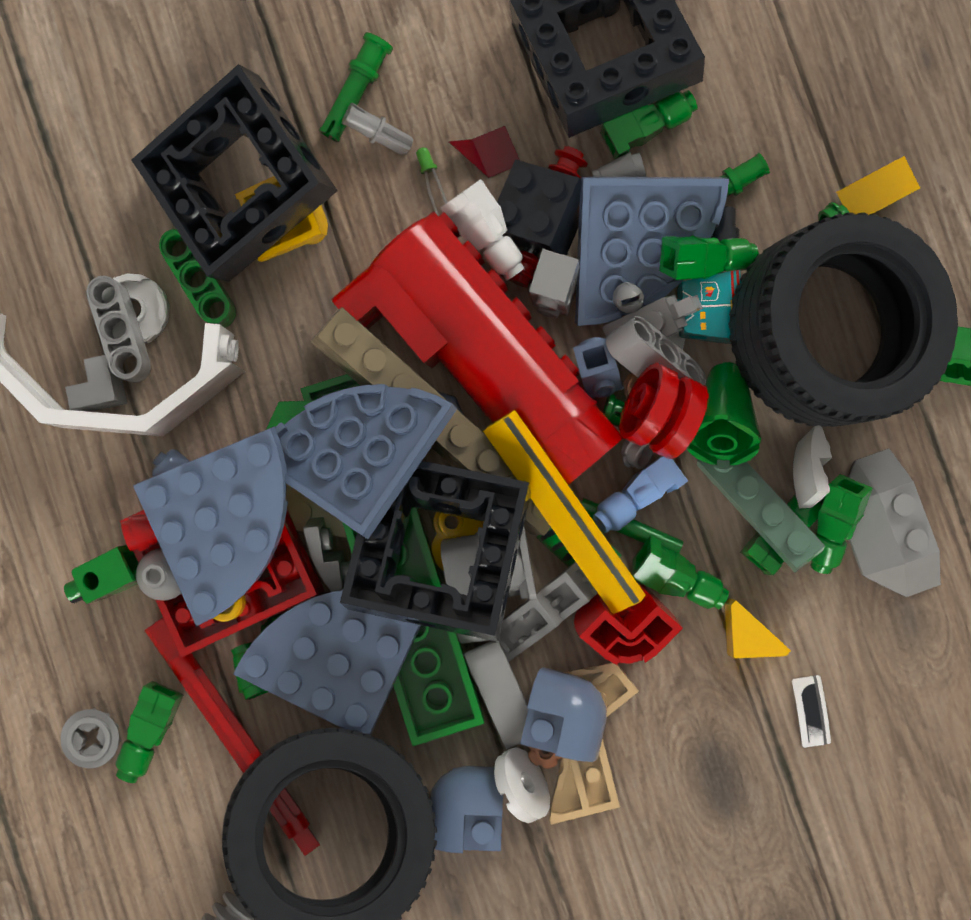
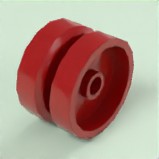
M658 362L649 365L639 376L626 399L620 418V435L639 446L649 444L650 450L667 459L677 458L687 449L702 424L709 397L707 386L687 376L679 378L676 371Z

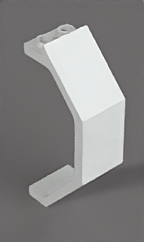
M0 313V382L39 423L68 429L164 437L245 372L232 364V361H237L239 351L238 340H234V334L220 324L205 323L202 361L198 374L148 413L134 416L64 410L6 352L4 347L6 315Z

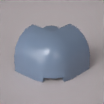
M545 667L540 668L527 706L528 713L520 744L555 753V756L571 760L596 761L599 756L607 720V707L601 693L592 682L580 676Z
M457 767L441 776L434 787H432L430 795L433 803L431 806L432 812H435L436 819H434L435 826H437V833H435L434 839L437 840L435 850L462 854L463 850L501 851L503 795H500L496 787L494 767Z

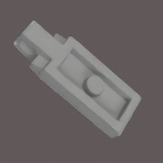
M671 295L603 326L602 329L607 338V336L633 317L640 316L663 335L670 337L682 331L683 327L688 325L685 320L686 316L703 309L698 295L689 296L680 301H677L675 295Z

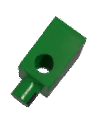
M127 545L118 546L72 569L74 580L64 585V592L68 600L74 604L81 600L89 604L109 598L137 585L136 570L139 563L134 552L130 551Z

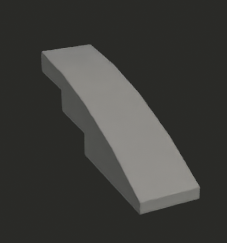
M576 562L536 592V600H526L503 619L499 642L508 662L559 626L564 619L588 603L598 593Z

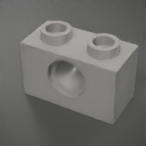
M542 249L529 290L533 305L538 307L537 312L552 318H558L559 314L568 316L576 292L580 269L579 259Z

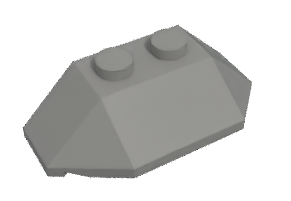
M889 448L853 461L848 477L873 488L863 514L864 516L857 524L852 539L849 540L861 575L904 597H909L941 585L940 550L914 481Z

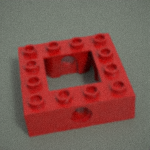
M142 510V511H140V512H138V513H136V514H133V515H131V516H134V515H143V514H145V511ZM288 510L279 544L267 566L271 576L255 582L244 594L246 599L245 608L237 618L226 622L217 621L212 618L196 626L182 593L171 600H156L181 658L324 592ZM129 517L121 520L120 523L128 521ZM158 543L143 552H140L139 549L133 552L139 563L148 552L161 547Z

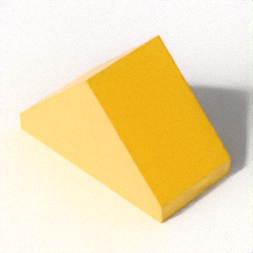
M731 598L726 601L725 622L728 656L732 658L787 656L791 652L786 645L739 602Z

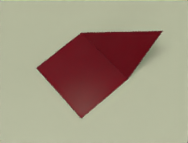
M506 126L473 139L449 141L454 148L488 178L511 169L515 159L520 160Z

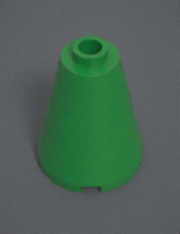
M723 362L713 366L708 374L705 383L709 394L707 409L702 424L687 450L696 459L708 464L717 465V460H730V466L750 461L756 456L760 449L761 435L747 381L741 376L740 370L735 363Z

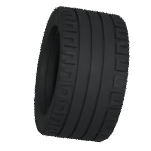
M865 212L856 215L854 213L837 214L810 224L786 236L763 250V253L754 259V263L746 268L747 272L742 274L740 278L741 283L735 289L736 294L732 297L731 303L733 306L729 313L731 333L729 338L732 353H734L736 358V366H738L741 376L747 381L749 389H752L757 398H761L767 407L772 408L773 412L781 413L784 418L788 420L793 419L795 423H806L808 426L835 427L875 421L903 413V410L912 408L914 403L922 401L924 396L930 394L933 390V386L939 383L941 376L945 374L947 364L950 362L955 349V340L958 332L957 303L949 275L938 256L911 229L905 228L901 223L892 221L890 218H881L873 213L870 215ZM818 267L834 268L855 278L868 291L878 310L881 325L879 349L870 368L855 382L841 379L825 370L813 358L801 334L799 325L801 294L807 280Z
M325 728L306 731L277 743L266 750L248 767L234 788L226 808L222 830V850L226 872L234 893L254 920H401V915L405 911L409 912L412 908V903L420 897L418 893L421 888H425L427 876L432 871L430 866L431 861L435 860L434 849L437 846V840L434 839L435 833H437V826H435L434 819H436L435 812H432L431 806L433 803L429 799L427 787L423 786L421 776L416 773L413 765L405 760V756L399 754L394 750L395 748L387 745L383 740L367 733L342 728ZM322 768H334L356 775L365 781L377 794L387 817V846L383 859L375 873L355 891L334 899L318 900L305 898L285 888L271 873L263 848L264 825L274 800L288 784L308 772Z

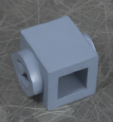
M589 338L578 346L573 347L585 391L591 398L607 397L615 391L623 389L616 361L606 346V338Z

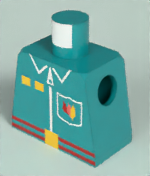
M740 270L719 273L706 279L686 280L680 283L677 287V301L689 296L698 295L703 309L685 317L688 325L679 332L681 338L731 344L729 335H731L729 313L733 306L731 302L732 297L736 294L735 289L741 283Z

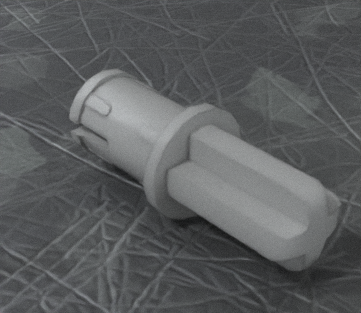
M354 103L350 104L342 119L341 124L368 137L370 143L373 144L376 141L400 155L407 154L413 143L411 136L386 123L385 117L381 116L378 118Z

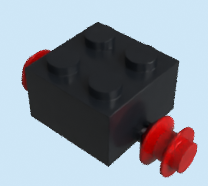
M565 146L563 150L556 149L554 151L559 160L557 164H549L548 169L515 159L497 203L501 206L507 228L503 237L509 236L516 246L523 248V250L519 251L522 254L521 263L524 269L509 279V281L516 285L527 288L529 283L532 284L533 274L539 262L537 255L538 253L541 254L542 249L567 256L579 228L582 181L577 171L579 168H586L588 163L583 159L584 154L581 151L570 146Z

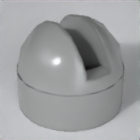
M625 282L614 290L613 302L620 311L634 313L641 308L644 302V295L637 285ZM638 296L636 301L622 305L621 300Z

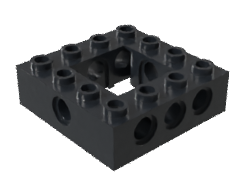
M509 0L512 24L568 138L703 82L705 56L675 0H623L630 12V22L633 27H638L645 41V46L587 71L567 33L579 30L578 26L604 16V18L612 16L618 11L620 0Z
M239 64L131 159L206 276L228 282L338 191L262 78ZM245 136L250 139L260 154L259 161L261 164L269 167L281 187L271 183L262 184L254 190L255 195L238 210H231L225 214L199 173L240 137Z
M421 461L369 539L357 532L340 603L348 610L498 642L531 496L529 482ZM412 507L484 522L483 528L479 527L477 532L479 546L474 566L470 565L468 574L471 581L467 595L460 594L455 587L441 584V587L414 582L408 576L396 575Z

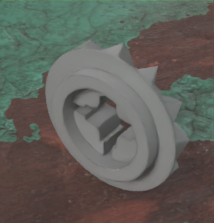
M96 708L75 713L66 721L61 732V747L65 756L73 764L82 768H96L106 764L116 755L118 745L121 742L118 731L119 725L113 721L109 713L96 710ZM100 727L96 738L100 741L101 745L94 743L83 750L87 740L83 731L90 732Z

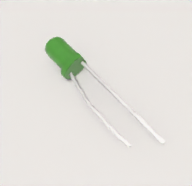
M422 147L417 150L416 156L421 166L420 172L425 174L428 194L434 211L439 216L431 194L427 173L433 171L445 204L447 200L435 171L437 165L433 163L429 150Z

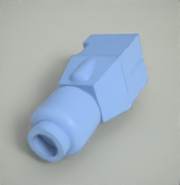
M661 456L633 475L621 492H614L598 505L597 513L593 515V520L604 533L610 530L619 531L635 519L636 511L663 497L665 491L670 493L680 488L688 480L673 459Z

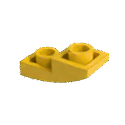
M905 156L836 193L842 205L847 208L849 213L856 215L865 212L870 215L920 189V186Z

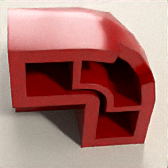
M638 581L636 582L646 594L641 602L613 614L597 593L588 603L576 611L574 617V628L578 636L603 658L615 665H618V663L631 664L642 660L645 663L648 662L683 629L671 611L645 585H641Z

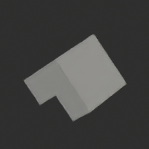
M105 355L83 359L88 382L65 387L70 410L91 412L127 404L123 379L116 377L111 372Z

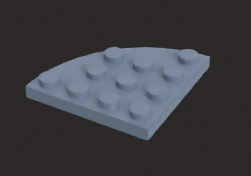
M581 177L577 257L580 269L576 284L575 324L577 326L597 325L622 318L621 316L630 314L620 311L613 302L614 290L622 283H633L642 290L644 302L641 308L665 297L684 279L675 280L659 271L662 237H689L693 235L711 238L716 224L719 225L727 199L729 179L725 177ZM638 296L621 300L622 305L636 301Z
M385 384L362 385L325 395L305 405V410L286 424L281 422L275 427L286 462L287 474H285V481L318 506L363 537L369 539L457 408L452 403L429 392L416 388L388 387Z
M275 426L133 485L196 626L216 617L239 600L260 578L279 544L288 505L285 481L287 468L282 445Z
M343 589L336 590L307 600L282 614L263 630L241 658L234 675L343 729L356 730L371 735L421 625L348 610L340 603Z

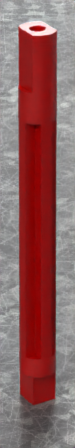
M161 618L145 629V633L244 774L248 767L262 753L194 655L191 653L181 658L165 620ZM284 788L274 800L269 811L288 839L292 838L304 856L320 846V843L308 827L310 822L287 789Z

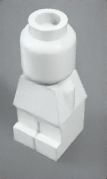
M481 179L440 208L449 218H452L458 227L459 234L466 241L469 240L478 251L485 248L483 256L491 269L498 275H503L506 280H509L524 269L521 263V252L509 236L503 237L507 228L501 206L498 205Z

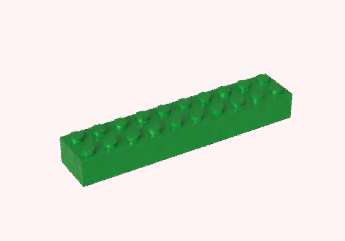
M344 374L300 388L304 401L317 400L325 395L360 385L348 374ZM412 507L396 575L411 577L417 583L441 587L442 581L432 555L419 509ZM342 522L352 553L357 532ZM420 626L394 683V690L412 747L484 724V714L457 633Z

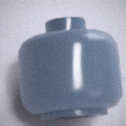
M171 449L166 454L160 452L152 462L156 465L152 471V476L154 477L190 461L176 449Z

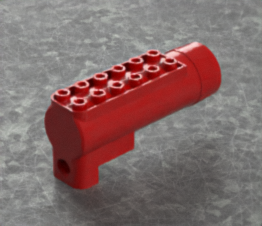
M434 211L431 212L427 217L415 222L389 242L366 270L360 273L331 299L338 309L344 308L367 330L384 316L424 364L433 368L441 362L492 423L515 410L569 485L618 444L623 437L597 407V402L579 385V380L576 377L580 374V371L566 354L561 358L556 355L552 350L556 346L552 337L542 326L536 330L528 322L532 319L531 313L517 297L510 301L505 295L509 291L506 287L507 285L493 269L486 272L481 267L485 262L471 242L467 240L462 244L458 240L461 236L460 232L448 215L443 212L438 216Z

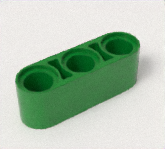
M177 229L166 231L159 241L160 252L198 315L206 323L220 324L224 328L230 326L235 320L236 308L220 280L206 276L205 282L201 286L192 287V276L196 272L203 271L188 246L182 255L173 256L172 249L174 245L184 240ZM216 302H224L225 310L223 314L218 318H210L209 309L211 305Z

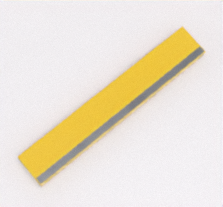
M513 410L489 425L483 431L516 479L529 482L531 500L610 611L615 614L641 602L646 594L517 412Z

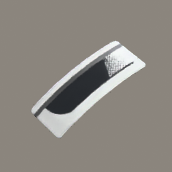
M815 675L793 679L792 685L799 718L802 746L806 748L830 744L829 721L821 677Z

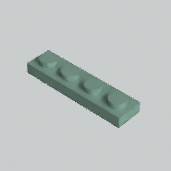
M697 460V466L795 573L824 550L825 545L748 462L729 466L730 460H717V465Z

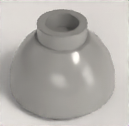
M154 549L144 555L136 570V580L141 591L146 596L161 601L171 600L179 596L181 591L162 549Z

